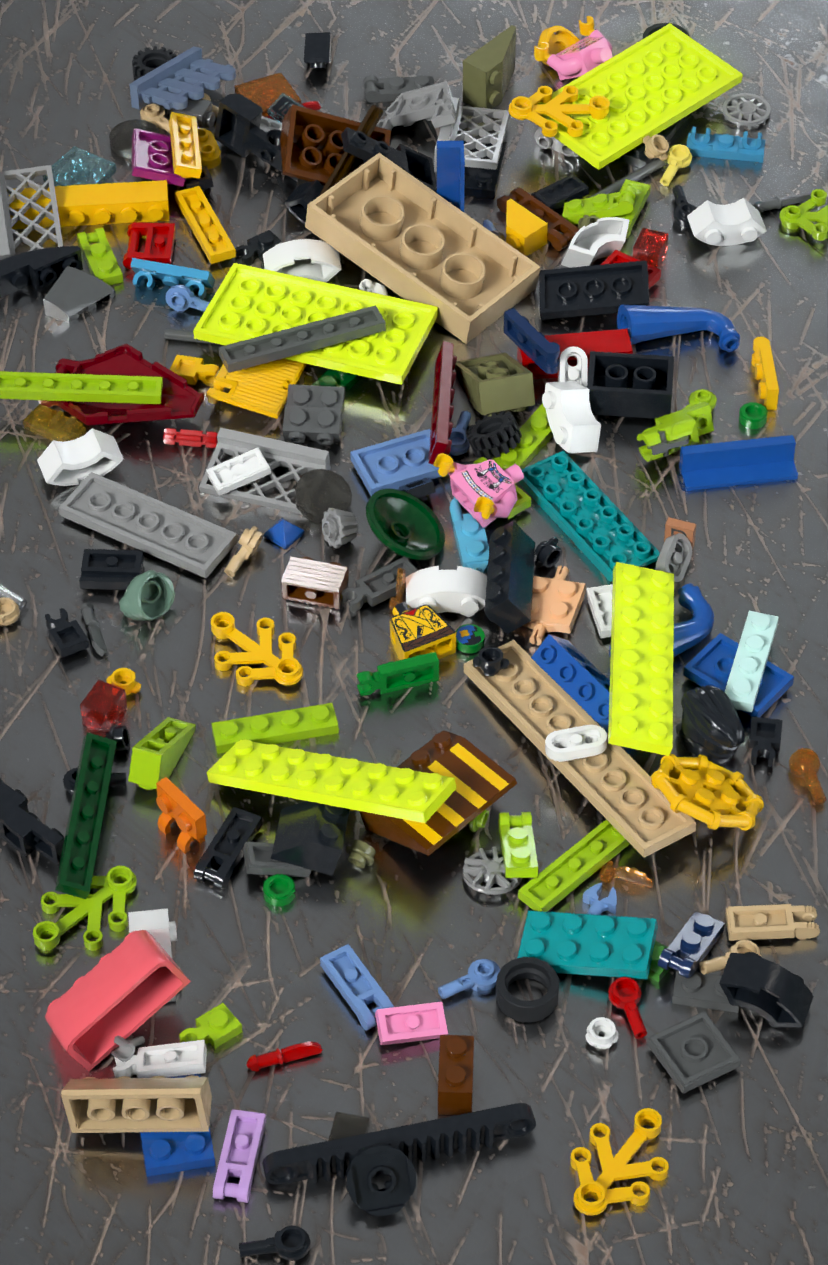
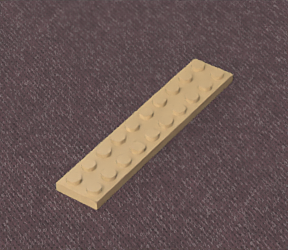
M515 640L497 647L502 650L503 658L509 660V667L501 669L494 676H485L480 667L473 665V659L464 663V673L644 858L696 831V821L682 812L675 813L671 810V804L659 789L653 787L651 776L621 746L608 744V733L607 747L599 755L564 762L554 761L546 755L545 740L550 733L584 725H600Z

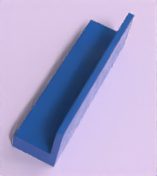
M464 140L437 141V194L464 212Z
M787 435L682 446L679 468L685 489L691 491L798 479V472L794 463L796 446L794 436Z

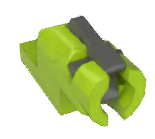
M702 402L656 418V426L638 434L637 440H643L646 444L638 449L642 457L650 462L681 450L682 446L698 444L700 435L714 431L710 404Z

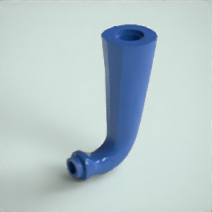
M620 305L618 309L617 328L628 329L631 345L656 338L701 330L710 331L718 335V345L721 350L732 352L740 344V334L735 330L732 321L723 314L710 309L647 305Z
M692 583L682 586L677 592L679 604L691 612L692 619L674 624L673 658L700 643L708 636L714 625V613L710 604L702 596L700 588ZM610 645V650H609V655H610V657H611V645Z

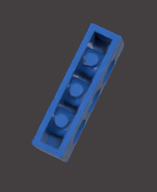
M548 634L531 658L608 733L610 680L568 640Z

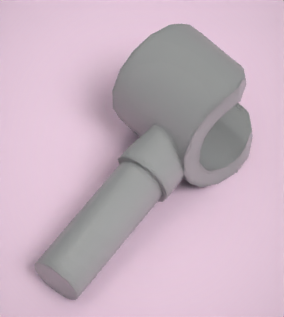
M116 1036L114 1043L119 1045V1048L111 1051V1054L122 1062H126L134 1055L135 1047L145 1043V1038L139 1036L126 1040L121 1036Z

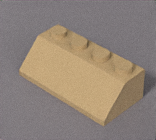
M194 1075L186 1076L185 1078H166L163 1076L131 1078L121 1076L115 1079H98L95 1077H85L83 1079H70L61 1092L72 1133L209 1132L212 1094L208 1077Z

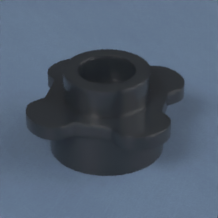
M552 537L548 542L542 541L536 547L535 555L537 557L534 562L536 567L544 565L549 568L559 561L562 549L557 546L558 539L556 537Z
M490 646L483 648L479 652V656L474 657L473 665L480 667L485 676H494L501 669L509 667V660L503 658L501 649Z

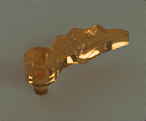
M402 568L397 570L396 597H391L389 610H393L397 604L402 603L406 580L405 570Z
M608 861L607 865L602 866L599 874V879L606 883L612 882L613 878H621L626 882L636 883L648 888L653 886L652 880L647 878L646 873L640 872L636 868H629L628 866L614 869L612 861Z

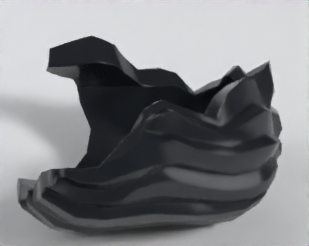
M702 685L701 688L697 687L694 690L685 692L681 699L683 708L682 723L676 726V733L679 736L680 743L697 757L700 754L705 755L709 761L721 767L725 766L745 740L742 723L733 703L726 693L711 685Z

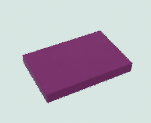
M134 129L132 134V176L155 181L167 180L169 184L184 185L185 178L174 174L171 138L169 135Z

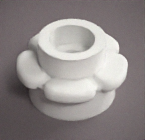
M604 1017L592 1020L587 1027L588 1033L585 1035L587 1042L598 1049L610 1048L612 1043H616L619 1038V1033L613 1021Z

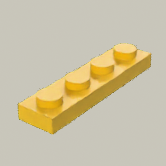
M171 112L169 127L174 174L183 178L193 177L200 179L202 164L197 118Z
M200 186L175 192V201L209 262L213 264L235 258L236 249Z

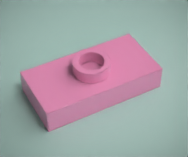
M442 1002L377 1009L375 1012L380 1045L438 1039L440 1035H448Z

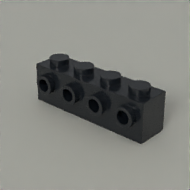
M514 521L505 526L498 527L490 534L484 608L487 618L491 622H495L506 634L530 622L532 610L535 542Z

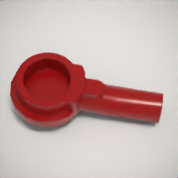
M620 977L609 987V1000L617 1008L624 1009L634 1037L641 1039L647 1035L637 1008V1004L641 999V988L634 979Z

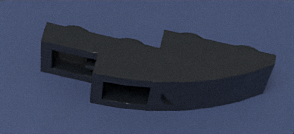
M78 246L50 247L24 252L0 260V298L29 285H32L36 290L57 281L67 266L83 270L81 249Z
M0 778V834L25 857L32 851L37 850L59 865L65 840L64 836L57 829H51L43 824L35 814L29 812L26 796L20 790H14L6 785Z

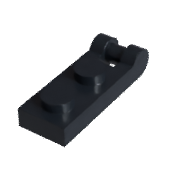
M233 807L196 865L194 879L203 882L209 880L214 882V886L225 889L233 871L244 855L243 847L245 842H252L263 825L262 816ZM214 863L220 865L218 870L211 868Z

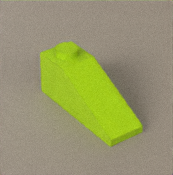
M170 717L162 721L133 746L128 781L138 784L143 789L153 790L157 789L156 783L165 777L169 779L196 730V724Z

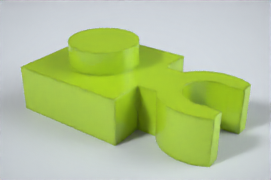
M221 1003L196 1018L197 1028L183 1030L179 1034L180 1043L205 1040V1044L210 1043L216 1049L243 1032L242 1024L226 1005Z

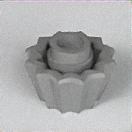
M328 508V511L324 512V518L321 520L324 540L328 541L329 547L333 546L337 549L357 537L358 523L353 513L335 508Z

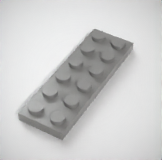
M93 472L82 481L59 507L60 516L204 578L210 575L238 542L237 533Z

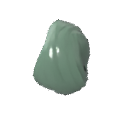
M148 570L137 575L130 582L124 596L119 601L120 610L126 617L132 620L151 621L158 619L170 609L174 602L175 591L173 582L165 574L154 570Z

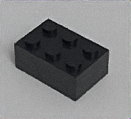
M590 351L587 388L590 389L589 402L593 415L656 419L670 414L674 356Z

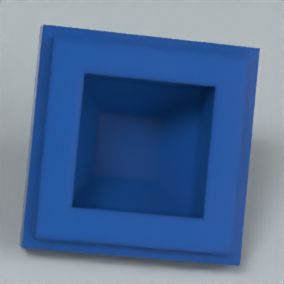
M282 517L264 533V537L286 550L305 531Z

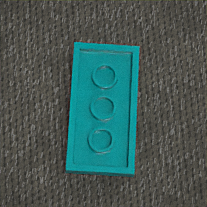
M528 911L517 958H538L547 962L556 973L648 979L658 929L657 919Z

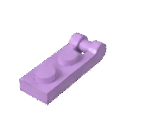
M231 1110L214 1181L213 1198L224 1200L226 1196L237 1198V1202H249L252 1180L266 1124V1114ZM228 1177L240 1178L239 1184L228 1183Z

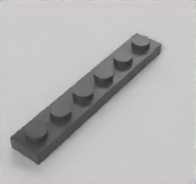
M375 305L219 347V356L227 372L230 373L386 331V322Z

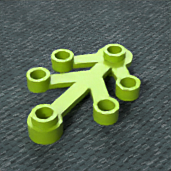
M815 189L811 192V198L801 205L784 207L779 215L782 225L787 229H798L801 227L810 233L815 240H826L828 238V205L818 212L809 211L816 206L825 205L827 193L822 189Z
M115 866L108 871L106 876H93L91 888L100 890L94 894H89L86 899L69 894H57L56 892L44 893L41 896V907L47 914H54L61 907L76 908L56 923L51 921L38 923L33 929L35 945L43 951L53 950L59 944L62 934L88 916L87 930L83 934L84 946L91 951L99 950L104 944L103 934L100 931L102 906L113 897V911L108 915L109 928L114 932L124 931L128 926V918L125 912L126 895L135 890L137 886L136 875L126 866ZM49 901H55L53 904H46ZM116 919H122L121 922H113ZM91 938H98L96 941H89Z

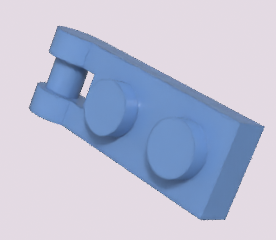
M349 944L320 957V966L354 1011L364 1030L367 1031L376 1026L375 1012L377 1009L394 1007ZM374 1002L377 1007L369 1010L366 1005Z

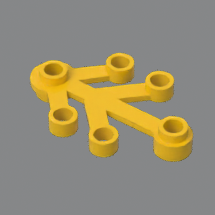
M540 86L537 92L529 98L524 96L515 97L508 109L512 117L518 120L528 119L541 127V133L545 137L556 136L558 124L553 120L545 119L539 114H546L568 128L567 133L570 136L580 137L583 134V123L572 119L566 114H590L594 119H604L609 113L610 101L604 96H594L589 100V104H564L565 102L572 103L577 101L578 89L575 86H565L563 91L553 99L552 88Z
M219 612L212 616V633L218 639H230L247 651L234 653L228 651L217 652L214 656L215 668L217 670L227 671L234 664L264 663L268 666L266 668L253 669L249 666L239 667L236 670V682L240 686H250L254 680L275 679L279 684L293 685L302 679L303 668L293 655V651L296 649V637L294 634L285 632L278 637V647L282 651V658L279 659L272 654V635L275 633V625L272 619L261 618L257 621V634L260 636L259 645L235 628V619L230 613Z
M644 1108L636 1113L634 1117L635 1131L614 1158L609 1142V1127L603 1123H596L591 1126L589 1140L592 1145L596 1146L602 1170L596 1181H594L590 1169L591 1152L584 1147H577L572 1150L570 1164L573 1169L577 1170L580 1186L574 1192L573 1202L579 1212L590 1216L598 1215L606 1209L608 1204L630 1201L636 1206H643L648 1203L650 1198V1188L645 1182L637 1181L632 1183L630 1187L609 1189L614 1181L646 1176H649L654 1181H662L667 1178L669 1164L662 1157H654L646 1162L628 1164L646 1140H651L660 1134L662 1117L656 1110ZM648 1125V1126H651L652 1128L647 1129V1128H644L643 1126ZM603 1133L605 1134V1136L599 1138L596 1137L594 1134ZM584 1157L587 1160L579 1162L575 1158ZM659 1166L662 1167L664 1170L657 1172L652 1168ZM642 1191L645 1195L637 1196L634 1192ZM588 1198H593V1199H595L596 1201H595V1202H588V1201H586V1199H588Z

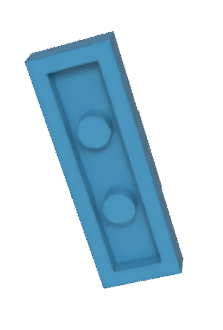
M692 127L691 133H688L686 146L693 157L763 163L765 139H762L763 136L760 132H758L757 139L748 138V131L743 133V137L729 134L711 135L710 128H706V134L696 133V127Z
M132 258L130 267L135 273L133 284L136 288H139L141 280L148 279L147 288L153 290L155 278L160 279L163 284L171 287L181 284L188 287L191 291L194 288H199L198 296L200 299H204L206 288L213 289L215 279L210 271Z

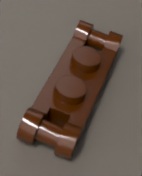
M520 187L512 190L509 196L504 195L497 199V206L503 213L507 212V200L511 198L548 223L547 240L551 242L557 251L566 248L574 235L579 231L571 222Z

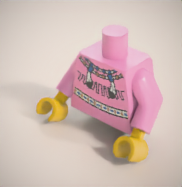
M587 16V23H582L579 20L580 34L589 37H585L556 55L549 54V44L547 42H540V48L534 46V58L537 61H547V65L557 71L560 80L580 77L612 58V46L599 30H594L593 17Z
M444 453L438 454L433 463L435 467H439L438 473L440 476L450 475L452 495L483 528L496 518H507L517 501L515 484L524 479L523 472L517 464L505 470L494 460L490 459L482 463L464 465L454 462L449 455Z

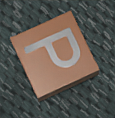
M668 517L665 524L664 542L666 538L682 533L689 539L693 550L697 524Z

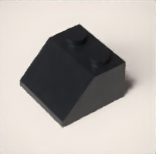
M309 801L283 808L280 812L271 859L333 875L342 852L350 809Z

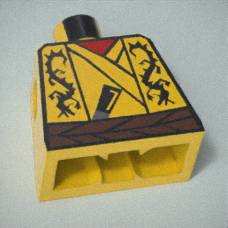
M402 602L393 608L392 613L394 616L390 619V639L399 660L436 652L438 659L456 653L455 630L429 605H422L411 609L406 602Z

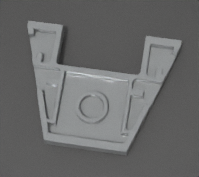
M447 81L401 93L385 111L387 116L379 120L376 127L392 130L393 127L399 125L407 127L422 119L431 120L435 128L456 123L451 89Z

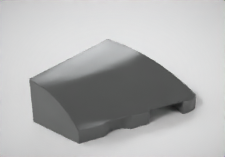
M67 266L43 299L45 316L71 322L83 312L96 308V302L106 296L109 299L114 298L116 295L115 289L91 274Z

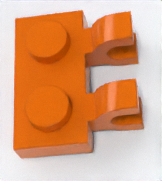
M165 777L156 783L158 796L156 802L163 812L158 819V828L166 835L171 832L170 826L176 820L177 825L182 830L177 838V847L186 854L190 851V844L194 839L199 844L205 841V835H207L206 815L174 783Z

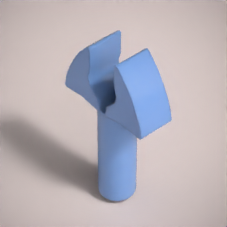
M602 882L587 889L583 893V902L590 904L586 914L601 915L604 911L616 914L617 895L614 886L609 896L601 901L598 900V897L602 892Z

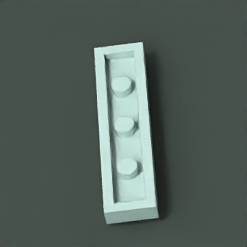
M750 610L748 612L724 692L733 703L735 709L747 712L753 711L778 626V616Z

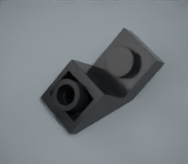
M306 33L304 63H310V68H326L325 63H332L331 43H333V33Z

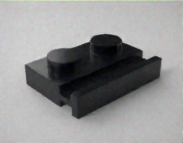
M84 549L81 577L79 579L80 589L126 590L133 578L142 574L143 551Z

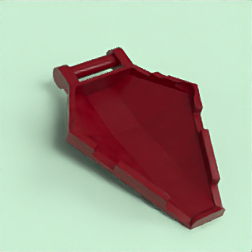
M126 343L105 351V353L97 354L93 359L75 361L62 358L55 367V373L162 377L161 404L38 400L40 405L44 407H52L53 405L61 407L85 425L194 418L204 401V393H199L189 387L186 379L155 361L152 364L143 359L142 352Z

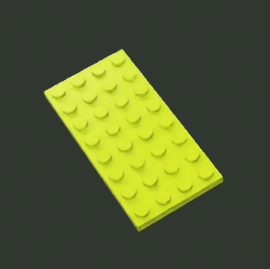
M669 23L565 85L575 86L578 89V99L575 102H565L564 104H589V100L594 96H604L610 101L609 113L604 119H594L590 114H566L572 119L583 123V134L580 137L570 136L567 133L568 128L548 115H539L558 124L557 134L554 136L557 140L600 170L642 144L644 137H652L741 83L743 74ZM565 86L553 92L552 99L560 94Z
M233 263L194 328L193 333L194 339L225 346L376 305L386 322V331L283 359L402 385L438 317V307Z

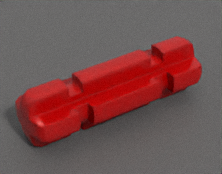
M165 428L163 441L166 445H176V443H179V446L202 448V445H206V448L215 449L218 443V433L207 431V434H203L201 430L180 429L179 432L177 428Z

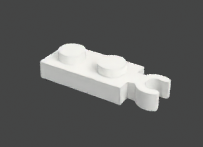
M205 1040L138 1048V1054L133 1055L126 1062H122L114 1056L116 1067H113L115 1078L121 1076L132 1077L133 1075H137L138 1078H151L153 1076L169 1078L206 1073L207 1047Z

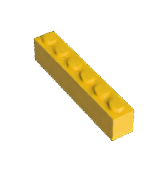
M167 180L55 186L60 227L169 221ZM25 188L20 194L30 199L36 193V190ZM41 195L35 203L45 208L51 199ZM15 198L9 207L18 212L25 203ZM30 207L24 216L33 221L39 215V212ZM45 216L38 225L43 228H49L54 224V221ZM18 220L12 229H26L28 225Z

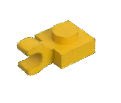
M176 355L169 370L186 379L187 384L196 385L197 380H201L205 385L213 387L219 366L214 364L204 365L203 358Z

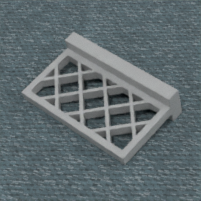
M452 97L457 121L456 123L442 126L437 141L464 140L467 142L464 144L465 167L496 170L510 118L509 111L459 106V98ZM483 122L485 125L478 126L477 124ZM469 128L471 130L465 132L462 129ZM492 130L496 131V132L493 133V134L488 133L489 131H492ZM478 135L482 137V138H479V139L473 138V137L478 136ZM437 142L434 153V172H437ZM488 143L492 144V146L486 147L485 145ZM475 148H476L477 150H479V151H476V152H473V153L470 151V150L475 149Z
M46 165L0 172V260L17 255L15 249L21 242L31 247L29 251L44 249L41 246L48 238L56 242L58 247H62L63 240L52 166ZM47 175L48 180L42 186L32 181L36 176ZM18 179L22 183L14 190L6 185L5 180ZM27 185L36 190V193L30 199L20 194ZM41 195L51 199L45 208L35 203ZM15 198L25 203L18 212L9 207ZM30 207L39 212V215L33 221L24 216ZM45 216L54 221V224L48 230L38 225ZM18 220L28 225L21 234L12 229ZM33 229L43 234L36 243L27 238Z
M220 427L217 434L218 443L207 469L220 464L219 460L222 454L236 457L258 447L270 466L271 474L269 476L272 479L260 486L257 485L256 481L250 482L254 487L247 492L234 489L220 497L309 516L324 476L328 477L331 469L329 451ZM281 466L288 468L290 472L276 478L272 470ZM205 472L199 486L200 492L219 496L213 485L209 484L210 480L207 472ZM306 472L317 474L315 479L305 484L299 477ZM295 478L299 486L285 492L281 484ZM273 487H277L281 495L274 498H267L263 494V492ZM304 493L307 497L304 506L294 504L290 500V498Z

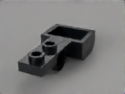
M234 93L223 98L219 103L215 139L243 158L253 153L283 173L280 146L281 130L274 129L265 132L260 129L263 109L245 96ZM288 176L296 182L300 180L299 178Z
M348 127L342 132V144L345 152L363 159V163L376 154L381 153L437 193V181L431 157L402 144H399L394 149L383 141L374 140L363 132L355 131Z

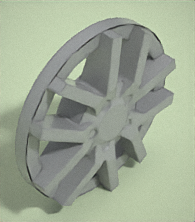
M735 94L727 98L723 103L725 121L729 120L737 124L738 128L742 125L748 126V129H751V126L766 124V120L770 116V104L764 98L755 94Z
M492 847V850L485 851L483 848H480L479 852L471 855L469 858H465L462 871L464 881L478 892L491 895L504 894L515 889L522 880V878L505 877L502 851H498L497 847ZM483 881L486 882V885H485V886H482V885H480V884H481ZM494 884H498L499 886H501L492 888Z

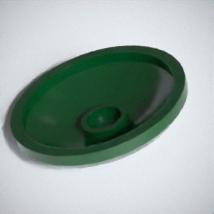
M397 489L379 490L368 500L366 504L368 524L376 538L389 550L397 555L413 560L431 559L442 550L445 543V533L442 524L434 512L421 500Z

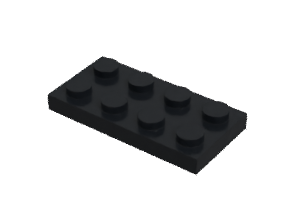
M647 260L540 270L539 296L541 320L618 313L620 305L650 306Z

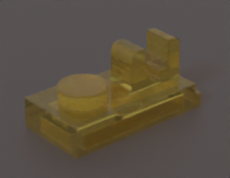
M39 404L23 420L25 429L51 441H71L86 433L83 423L78 422L75 416L69 418L64 415L63 411H56L42 404Z

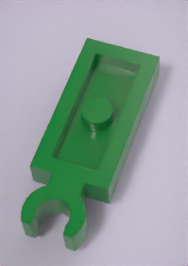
M436 652L378 665L377 672L363 671L358 673L357 679L359 684L357 689L360 696H367L379 689L382 695L439 681V659Z

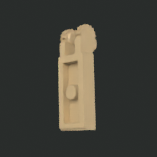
M808 905L729 906L725 911L729 941L794 937L799 940H806L807 938L814 939L820 933L819 925L811 922L817 917L816 908Z

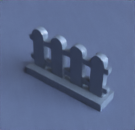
M193 46L129 84L132 108L140 110L150 103L163 105L168 110L171 108L177 110L186 109L188 107V99L199 100L204 98V89H219L220 79L225 81L234 80L236 78V70L233 68V65L227 64L225 66L214 63L211 59L203 60L202 48Z

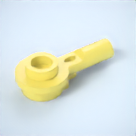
M677 144L672 146L667 152L668 157L666 160L669 165L660 179V183L663 186L670 185L679 168H685L690 165L692 154L687 146Z

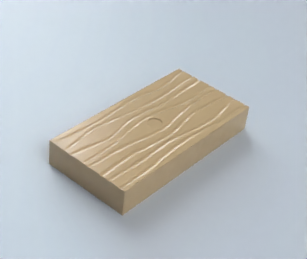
M381 153L376 154L307 205L305 228L403 299L437 306L438 317L435 322L465 344L469 343L488 326L498 320V318L503 316L505 311L513 308L532 291L536 290L540 272L539 265Z

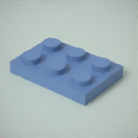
M430 429L350 452V460L371 496L379 490L399 489L400 486L423 478L432 480L442 477L438 473L439 467L428 463Z

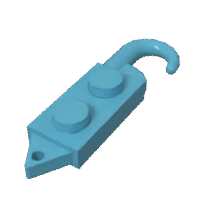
M454 497L450 502L449 509L461 564L463 567H468L485 574L489 559V544L485 528L470 513L462 514L461 504Z

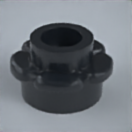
M111 725L110 731H107L105 734V738L117 741L115 754L120 755L121 751L129 750L130 748L129 732L126 726Z

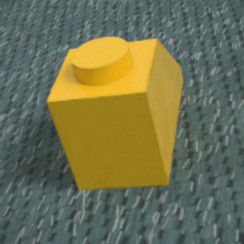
M510 198L507 200L506 243L527 257L547 244L548 223Z

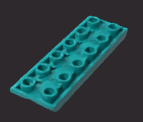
M564 450L522 469L524 479L519 481V484L608 581L613 582V569L616 562L644 567L658 560L660 552Z

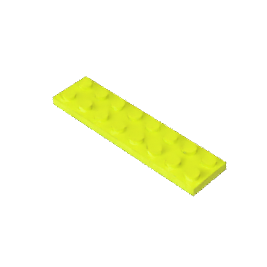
M616 562L613 569L608 744L666 756L670 755L673 748L674 574Z
M251 740L236 742L207 771L208 781L213 784L426 823L457 789L455 778L442 776L438 773L419 772L410 768L391 767L382 763L363 762L354 758L335 757L330 754L307 752L302 749L279 747L275 744L268 745L252 742Z

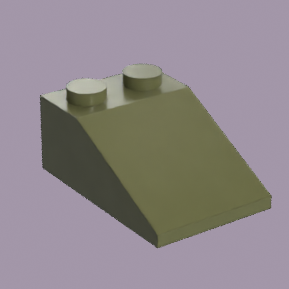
M511 25L463 60V102L472 107L493 109L502 102L515 70V26Z
M507 353L456 361L454 369L473 408L481 415H488L490 417L494 412L499 414L501 411L506 410L520 412L526 410L527 406L535 405L532 372Z

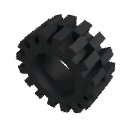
M154 46L153 50L147 47L144 48L145 52L138 51V55H134L132 60L134 81L176 57V54H173L170 49L166 51L165 47H161L158 50L157 46Z
M501 411L499 414L494 412L490 417L488 415L483 416V420L478 419L475 421L476 425H471L469 427L470 430L466 432V437L477 458L486 457L487 460L492 459L494 455L496 458L500 457V454L503 452L507 454L510 452L509 448L514 449L517 446L516 443H520V438H522L513 414L510 412L505 413V411Z

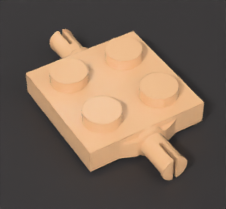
M562 565L558 566L554 578L533 576L531 621L523 625L533 630L529 639L533 645L536 644V641L537 646L541 645L546 632L571 634L586 594V583L566 581L569 574V569L566 566H563V569Z

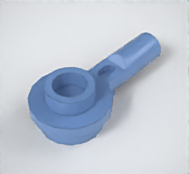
M184 285L172 286L165 295L168 306L175 311H185L191 307L205 312L210 303L194 296V292Z
M468 411L461 412L456 428H452L449 438L452 440L450 455H462L470 448V443L466 437V430L471 419V413Z
M476 960L468 968L467 975L438 987V993L441 999H446L461 991L470 989L476 992L491 990L496 986L500 968L492 960Z

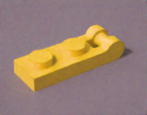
M756 337L753 340V351L755 352L752 354L751 364L755 367V379L760 380L758 383L759 399H764L767 410H777L779 386L770 341L766 337Z

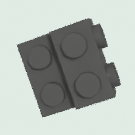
M289 384L282 430L284 440L295 444H302L305 441L317 442L320 445L340 443L345 387Z

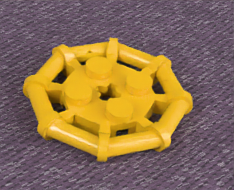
M674 754L665 755L661 759L659 769L651 776L653 787L659 789L671 804V810L675 813L682 812L707 824L708 828L712 830H717L718 827H738L741 830H749L754 827L755 818L764 807L762 797L751 790L743 780V774L739 771L732 772L709 761L705 755L700 754L698 757H677Z

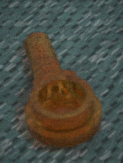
M808 748L798 749L790 757L789 768L793 774L805 779L814 803L821 805L826 802L827 798L816 775L820 768L818 755Z

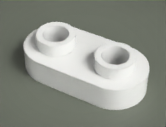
M568 347L559 356L558 382L574 381L587 388V355L579 347ZM569 357L577 359L576 366L572 367L568 364L567 360Z
M584 725L554 731L545 740L546 755L550 759L559 762L599 755L607 747V733L598 725Z

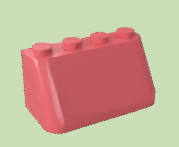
M133 931L111 953L103 956L99 963L85 976L78 978L66 993L52 1001L47 1008L45 1019L66 1052L90 1072L111 1051L119 1046L114 1043L116 1036L127 1039L191 981L148 931Z

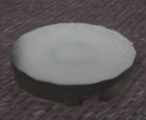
M134 119L124 121L111 129L109 134L110 147L113 148L115 154L132 159V134L134 129L137 128L160 134L159 129L153 123L146 120Z
M325 469L311 470L302 475L295 487L296 507L304 517L312 522L321 524L324 512L328 511V508L348 511L351 506L352 492L349 484L342 476L333 471Z

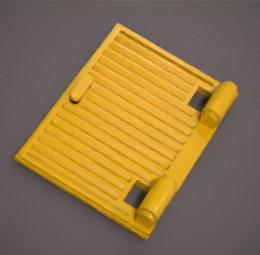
M282 358L230 373L227 372L223 364L214 379L213 388H209L206 397H208L210 404L222 401L278 419L287 403L288 385L297 384L307 364ZM225 387L230 389L229 393L224 392Z

